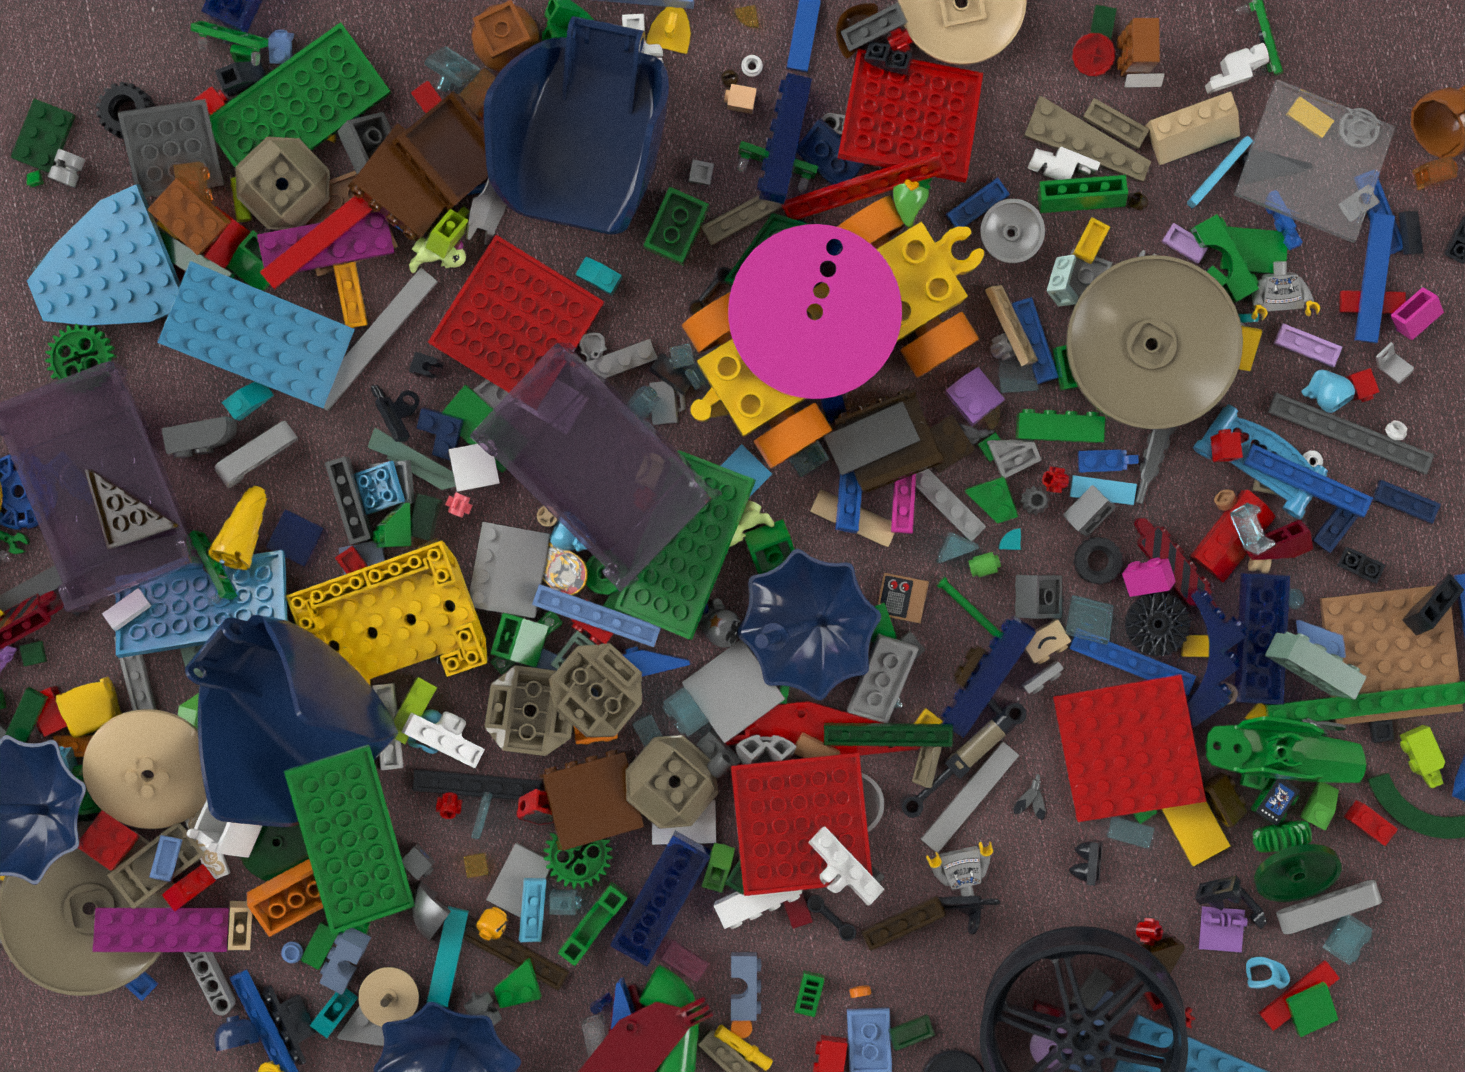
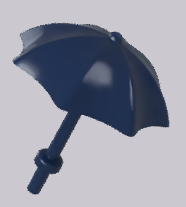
M795 549L778 567L749 578L750 596L748 610L744 621L738 628L737 634L755 654L760 664L765 684L769 686L784 685L794 687L820 701L842 681L868 673L869 644L873 631L881 620V613L863 595L851 563H828L817 560L800 549Z
M5 735L0 739V876L18 877L33 885H37L42 880L48 868L57 859L69 852L75 851L79 846L78 813L86 792V786L69 771L62 759L60 748L54 740L32 744L18 741L9 735Z
M428 1002L413 1016L402 1020L389 1021L382 1025L384 1047L381 1057L373 1070L374 1072H515L521 1065V1059L498 1038L492 1020L487 1015L460 1013L449 1009L441 1003Z

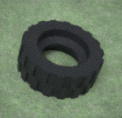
M1093 537L1083 541L1077 547V551L1074 553L1073 564H1075V571L1078 572V575L1084 581L1093 584H1103L1115 579L1116 575L1120 573L1121 566H1123V556L1119 551V547L1113 541L1107 538ZM1095 550H1101L1108 556V565L1102 571H1094L1088 565V556Z

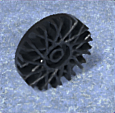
M1156 592L1142 595L1131 604L1125 617L1127 637L1135 648L1145 654L1152 656L1170 655V653L1178 651V648L1182 647L1183 642L1187 641L1186 637L1189 636L1188 631L1191 628L1189 625L1191 622L1188 617L1189 612L1186 611L1187 608L1183 606L1180 600L1170 594ZM1157 620L1160 621L1159 628H1156L1154 626V623Z
M946 1048V1051L942 1049L937 1055L934 1053V1057H930L929 1062L925 1063V1068L922 1069V1072H984L979 1061L969 1052H964L962 1049L957 1050V1048H954V1050Z

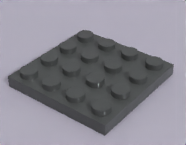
M206 99L118 112L135 185H141L145 197L161 195L180 176L186 179L195 189L225 184Z

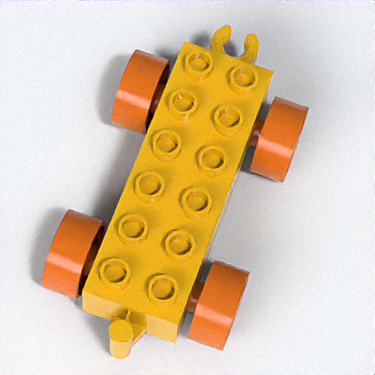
M890 195L872 203L837 226L853 232L869 242L879 251L892 269L897 280L902 302L901 327L896 343L913 332L916 333L918 338L900 350L916 378L929 372L979 340L963 311L944 322L939 317L962 303L968 297L956 277L973 271L981 263L984 256V250L978 248L971 252L970 256L965 260H958L953 257L951 253L952 245L957 241L967 239L971 234L970 228L956 227L950 229L943 235L941 240L935 243L921 221L891 240V237L902 230L905 225ZM831 239L838 252L841 253L843 250L841 241ZM824 282L813 288L814 295L819 299L826 298L829 295L830 288ZM731 292L698 311L682 324L683 329L699 354L720 345L717 349L697 360L699 368L711 385V389L702 400L698 399L692 403L691 414L699 422H706L710 418L729 415L743 438L768 423L772 429L753 442L771 469L830 433L832 428L816 403L795 413L792 407L807 398L791 396L770 387L760 380L744 363L736 349L730 332L728 307ZM814 303L807 308V316L811 320H818L822 317L823 308L819 304Z

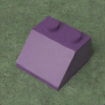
M979 367L960 378L945 392V395L971 426L975 425L1005 401L1004 397Z

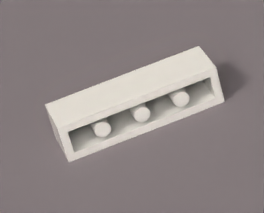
M802 890L744 896V894L742 895L736 891L715 901L714 908L724 929L728 927L734 929L742 925V921L745 919L753 920L761 916V912L767 909L773 911L781 906L780 903L786 900L788 902L800 898L799 894H802Z

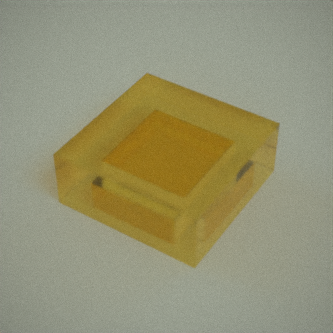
M485 852L463 857L467 878L489 874Z

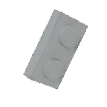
M1054 661L1021 686L1028 694L1031 692L1035 694L1044 687L1042 684L1046 681L1057 679L1061 675L1060 671L1064 668L1058 661Z

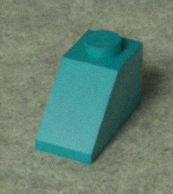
M585 257L575 274L610 296H613L623 279L621 274L588 257Z
M254 381L237 390L225 399L222 404L235 420L241 421L271 399L274 394L269 387Z
M347 988L342 995L335 992L310 1026L325 1038H328L358 997Z

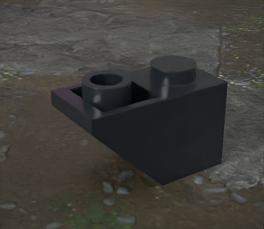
M261 61L234 62L215 70L222 90L229 97L244 92L266 76Z

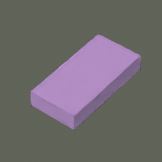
M1175 223L1171 225L1162 240L1163 244L1197 264L1200 263L1208 249L1200 248L1193 234Z

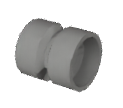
M58 149L54 159L56 165L51 167L48 178L75 188L79 178L77 171L82 170L85 159Z

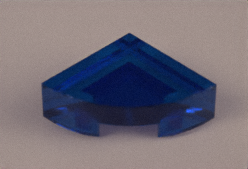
M609 992L591 1003L590 1010L593 1015L603 1010V1006L611 1003L613 998Z

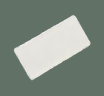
M1164 73L1127 74L1124 87H1161Z

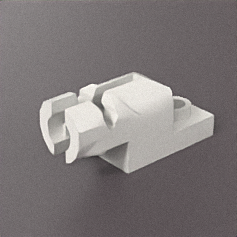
M1265 44L1255 45L1250 51L1245 48L1228 54L1220 62L1223 74L1211 77L1210 82L1205 85L1207 94L1248 81L1253 76V70L1269 62V55Z
M1063 147L1057 150L1055 156L1052 152L1036 148L1028 169L1038 172L1043 166L1044 176L1055 180L1071 179L1075 167L1079 168L1078 171L1083 174H1094L1098 170L1100 162Z

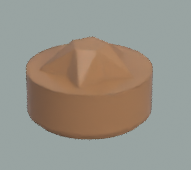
M1226 489L1220 491L1215 496L1214 502L1218 509L1229 510L1237 502V497L1234 491Z

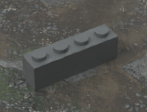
M345 456L325 462L350 545L372 540L373 530L363 506L350 457Z

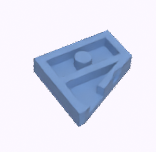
M1296 620L1297 632L1309 637V642L1324 646L1327 649L1326 652L1330 655L1335 654L1342 658L1346 657L1343 635L1306 623L1303 620Z

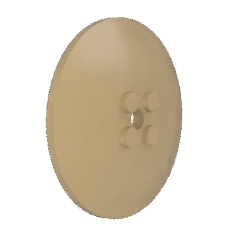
M898 0L908 21L903 27L907 28L913 43L932 58L956 65L979 63L992 58L1005 49L1014 39L1022 25L1027 0H966L967 6L959 8L956 6L955 0Z
M152 709L126 712L102 725L93 735L86 748L83 759V778L86 788L94 802L104 812L119 822L147 829L170 827L192 817L204 806L207 800L201 773L198 729L182 717L166 711ZM145 770H150L153 772L154 776L152 778H146L142 774V772Z

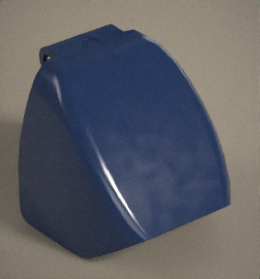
M572 16L568 25L567 38H551L533 45L512 59L498 74L487 90L484 101L486 164L488 178L492 187L501 200L513 211L529 218L605 234H619L628 228L642 201L655 168L669 94V79L664 63L657 57L644 53V30Z
M253 615L248 621L226 618L185 667L187 677L193 683L200 685L198 696V745L201 773L209 811L219 821L273 827L299 825L285 778V770L368 744L375 760L399 734L391 714L362 675L321 639L306 629L286 620L262 615ZM195 668L204 673L202 678L194 673L193 670Z

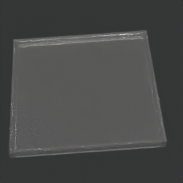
M1277 79L1271 90L1234 195L1354 243L1357 240L1395 126Z

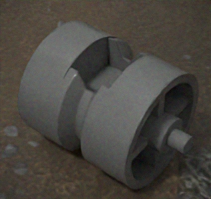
M488 991L478 995L475 992L471 993L473 997L464 1004L468 1014L487 1015L492 1020L493 1026L502 1019L497 1007H492L493 999Z

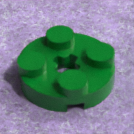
M610 552L598 553L593 555L586 563V585L592 591L601 595H612L624 585L628 570L623 560L617 555ZM609 568L610 576L608 578L605 577L604 579H602L601 577L603 574L601 573V570H607Z

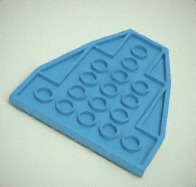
M140 184L133 185L100 200L51 248L29 277L27 283L43 321L78 325L154 322L168 316L180 287V282L154 217L147 210L149 205Z

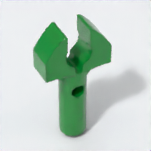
M0 530V539L9 544V552L13 554L27 552L19 548L16 541H21L30 545L27 535L18 532L17 535L12 536Z

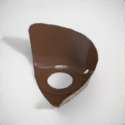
M862 3L846 9L839 17L836 25V39L839 49L846 59L850 58L861 47L850 52L841 31L855 25L858 21L878 13L877 4Z

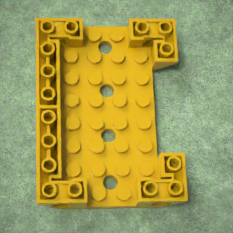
M443 541L286 595L296 625L306 629L329 646L332 640L337 641L339 650L336 652L351 664L369 685L371 678L441 655L440 660L447 677L487 663L484 632L457 559ZM447 600L454 602V611L446 609L445 603ZM409 613L416 617L414 625L407 622L406 618ZM369 627H374L377 630L378 635L376 638L369 636Z

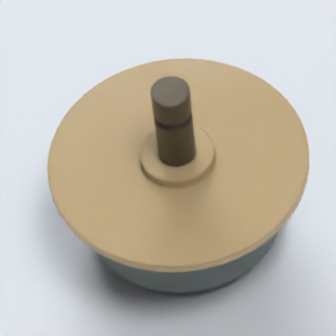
M384 967L373 971L365 978L359 990V1005L363 1014L369 1021L381 1027L386 1022L402 1020L413 1016L419 1002V992L413 978L405 971L394 967Z

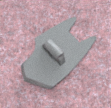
M489 179L482 193L478 197L473 198L467 226V239L469 240L477 228L486 230L485 245H488L493 238L507 206L497 195Z

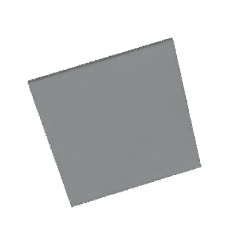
M741 639L682 682L724 743L785 700L776 686L765 684L758 660Z

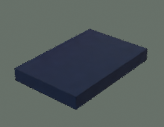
M822 118L814 124L794 149L807 163L818 166L817 172L831 185L855 178L866 165L864 163L838 159L841 136Z

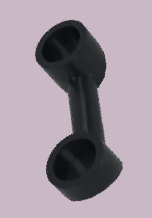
M718 268L714 274L715 279L698 300H692L689 303L688 310L692 316L706 307L705 303L721 284H728L725 279L731 272L730 268Z
M1239 886L1241 899L1253 911L1249 918L1258 928H1264L1267 923L1263 909L1243 887Z
M812 895L808 898L807 906L809 910L814 913L820 912L837 927L842 940L851 941L855 938V927L849 922L841 921L824 905V900L820 895Z

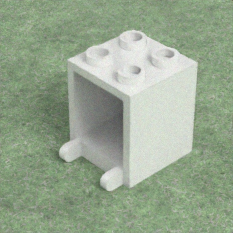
M206 800L194 829H189L187 836L197 839L205 845L207 850L217 854L249 857L262 825L219 821L211 815Z

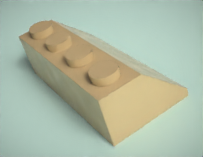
M1231 91L1150 120L1145 125L1146 128L1150 129L1148 136L1159 166L1240 136L1239 115Z

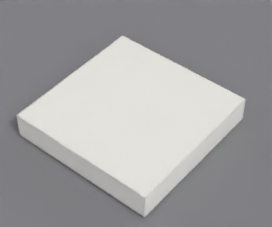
M491 441L448 450L457 492L499 484Z

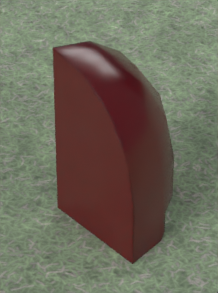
M1036 999L1034 1001L1032 1010L1056 1017L1066 1015L1064 1008Z

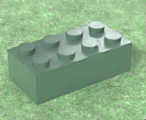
M1290 632L1275 634L1265 654L1266 657L1331 696L1356 699L1366 679V676L1359 672L1360 669L1358 667L1343 663L1344 659L1335 654L1330 655L1326 652L1327 649L1324 646L1316 643L1312 644L1309 642L1310 638L1301 633L1297 635Z

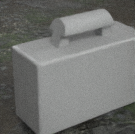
M664 381L649 383L653 425L678 423V412L686 410L685 394H680ZM676 395H680L681 408H677Z

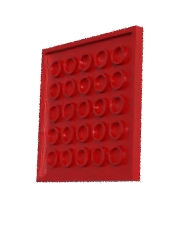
M858 49L838 159L887 168L941 150L949 166V172L935 177L966 183L983 73L912 59L908 74H898L865 62L864 57L867 50Z
M495 235L428 343L533 409L538 410L605 302L498 235Z
M1181 674L1053 696L1077 822L1206 802Z
M859 752L731 766L744 896L827 887L831 882L823 884L820 880V874L827 868V863L808 843L824 826L872 876Z

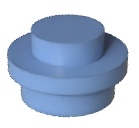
M291 941L283 946L281 955L286 962L296 963L303 955V948L299 943Z

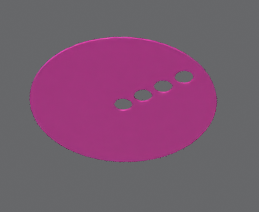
M808 224L795 226L766 239L752 251L741 265L733 282L729 297V326L733 342L742 360L764 383L780 392L800 398L821 399L835 397L854 390L867 382L881 369L889 358L898 339L901 327L902 302L900 290L887 261L878 250L862 237L831 225ZM831 239L841 241L843 250L839 255L833 256L827 252L826 245ZM829 260L836 265V272L833 276L824 277L820 273V265L824 261ZM824 282L829 286L830 292L826 298L819 299L814 295L813 288L817 283ZM816 303L823 308V315L820 319L811 320L807 316V308L811 304Z

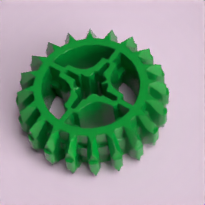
M1303 820L1282 822L1277 826L1274 824L1263 826L1252 833V840L1256 850L1265 853L1309 844L1312 841V831L1309 823Z

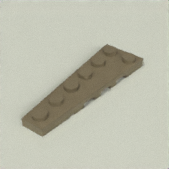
M1039 96L1024 137L1056 150L1060 147L1066 148L1100 162V167L1126 175V177L1141 183L1144 181L1151 164L1150 160L1044 97Z

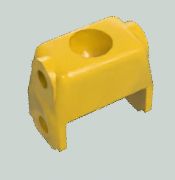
M109 677L100 679V682L82 685L66 693L56 695L58 708L73 738L95 732L107 721L122 714L115 688Z

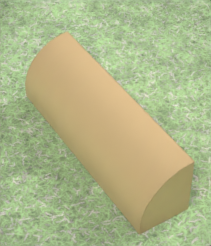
M820 489L810 512L836 524L838 496ZM860 507L859 531L857 534L885 547H889L894 533H891L892 521Z

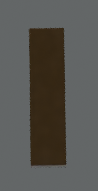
M936 895L863 929L861 934L870 951L935 922L947 914Z

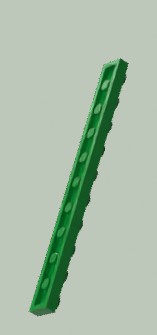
M1465 681L1360 693L1355 700L1341 697H1326L1265 705L1266 716L1301 722L1307 718L1323 721L1464 704Z

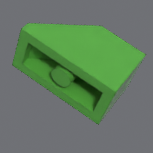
M1317 782L1300 818L1326 831L1336 811L1339 790L1325 782Z
M714 842L702 887L718 892L723 891L735 848Z

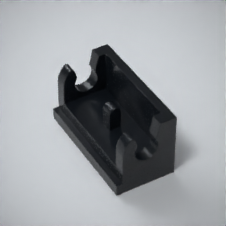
M415 351L409 372L419 377L423 375L429 378H437V375L432 374L429 370H432L431 366L443 368L444 362Z

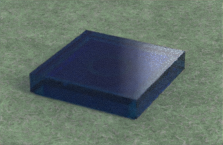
M285 509L266 547L273 551L283 550L286 558L306 566L324 528Z

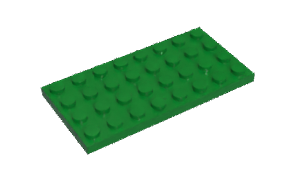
M340 22L211 114L210 120L215 141L236 169V166L266 137L300 138L312 151L336 134L347 120L358 118L392 93Z
M678 450L614 608L692 640L756 480Z
M369 744L285 770V778L331 935L415 907Z

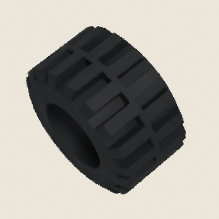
M120 82V86L114 83L111 85V89L106 87L103 90L105 92L104 96L100 94L98 97L101 102L96 103V108L100 110L96 114L100 118V124L105 127L104 129L124 140L117 117L119 107L127 101H134L136 109L154 107L155 103L139 87L131 83Z

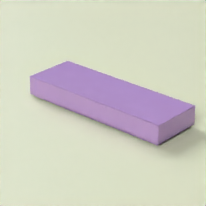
M1284 323L1281 324L1274 341L1275 345L1330 367H1335L1342 347Z

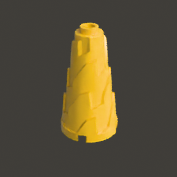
M253 486L245 491L230 518L225 521L208 551L209 556L219 563L221 558L225 561L224 566L237 570H247L250 568L259 537L258 531L263 517L262 513L267 501L263 488Z

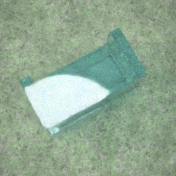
M1246 503L1232 511L1230 516L1245 550L1259 555L1274 546L1275 542L1264 535L1256 516L1261 512L1260 507Z

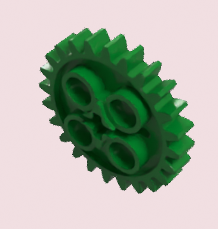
M75 324V329L68 325L67 332L60 329V337L52 336L56 342L48 343L52 350L45 351L46 354L50 355V358L46 359L45 362L51 363L47 371H54L51 378H59L56 383L57 385L61 386L64 384L65 390H69L72 387V392L75 393L79 391V388L81 393H86L87 388L94 392V385L102 388L101 380L108 382L107 373L114 374L109 368L110 366H116L115 363L111 362V359L116 358L117 355L110 353L115 347L107 345L111 339H103L105 333L102 331L98 332L96 327L90 329L89 325H84L82 328L81 325ZM86 340L91 342L88 350L84 349V342ZM70 347L71 353L68 357H65L64 350ZM96 351H98L97 355L89 356L90 354H93ZM80 355L88 356V357L82 358V359H81V362L74 361V360L80 359V358H81ZM93 360L98 361V367L95 370L91 369ZM67 361H73L66 366L63 365ZM77 367L78 374L73 378L71 370Z
M550 832L553 839L545 841L550 847L543 848V851L549 853V855L543 858L545 861H550L546 865V869L553 868L550 876L558 875L556 882L564 879L565 887L569 882H572L573 889H575L577 883H580L581 888H584V882H588L592 886L593 878L599 882V873L606 875L603 867H610L606 860L612 859V855L607 854L608 851L612 850L611 846H606L610 842L609 838L587 843L581 851L583 856H577L571 867L566 869L567 864L574 858L573 851L580 850L582 845L564 850L569 853V857L565 861H560L557 858V854L562 850H558L557 834ZM590 846L599 848L596 856H589L587 854ZM578 863H583L586 866L585 871L581 874L574 871V867Z

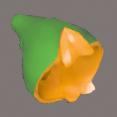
M908 179L905 180V183L893 187L895 207L906 227L911 228L913 226L918 211L925 205L929 197L928 189L920 187L917 181L911 182Z

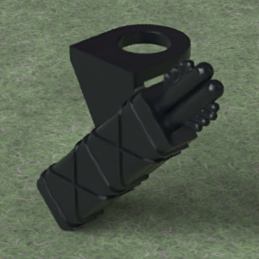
M372 385L371 392L377 398L375 401L376 407L381 413L395 442H406L410 435L402 418L413 415L420 403L419 396L413 391L405 390L400 393L393 403L390 397H385L386 394L378 385ZM411 396L415 403L412 405L407 404L403 397Z
M976 895L938 897L944 910H959L969 916L968 933L972 935L979 928L981 909H984V905H998L1001 903L998 898L982 899L981 896Z

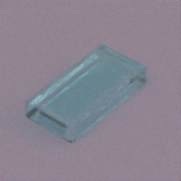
M484 792L471 838L478 840L481 837L493 796L492 793Z
M1114 816L1111 819L1107 837L1149 849L1155 828Z

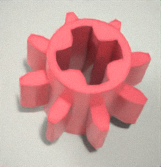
M455 492L454 497L449 496L445 504L449 506V513L463 518L464 513L469 514L473 506L469 504V497Z

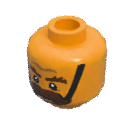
M496 907L486 909L476 924L480 932L479 935L488 941L490 939H499L508 926L506 913Z

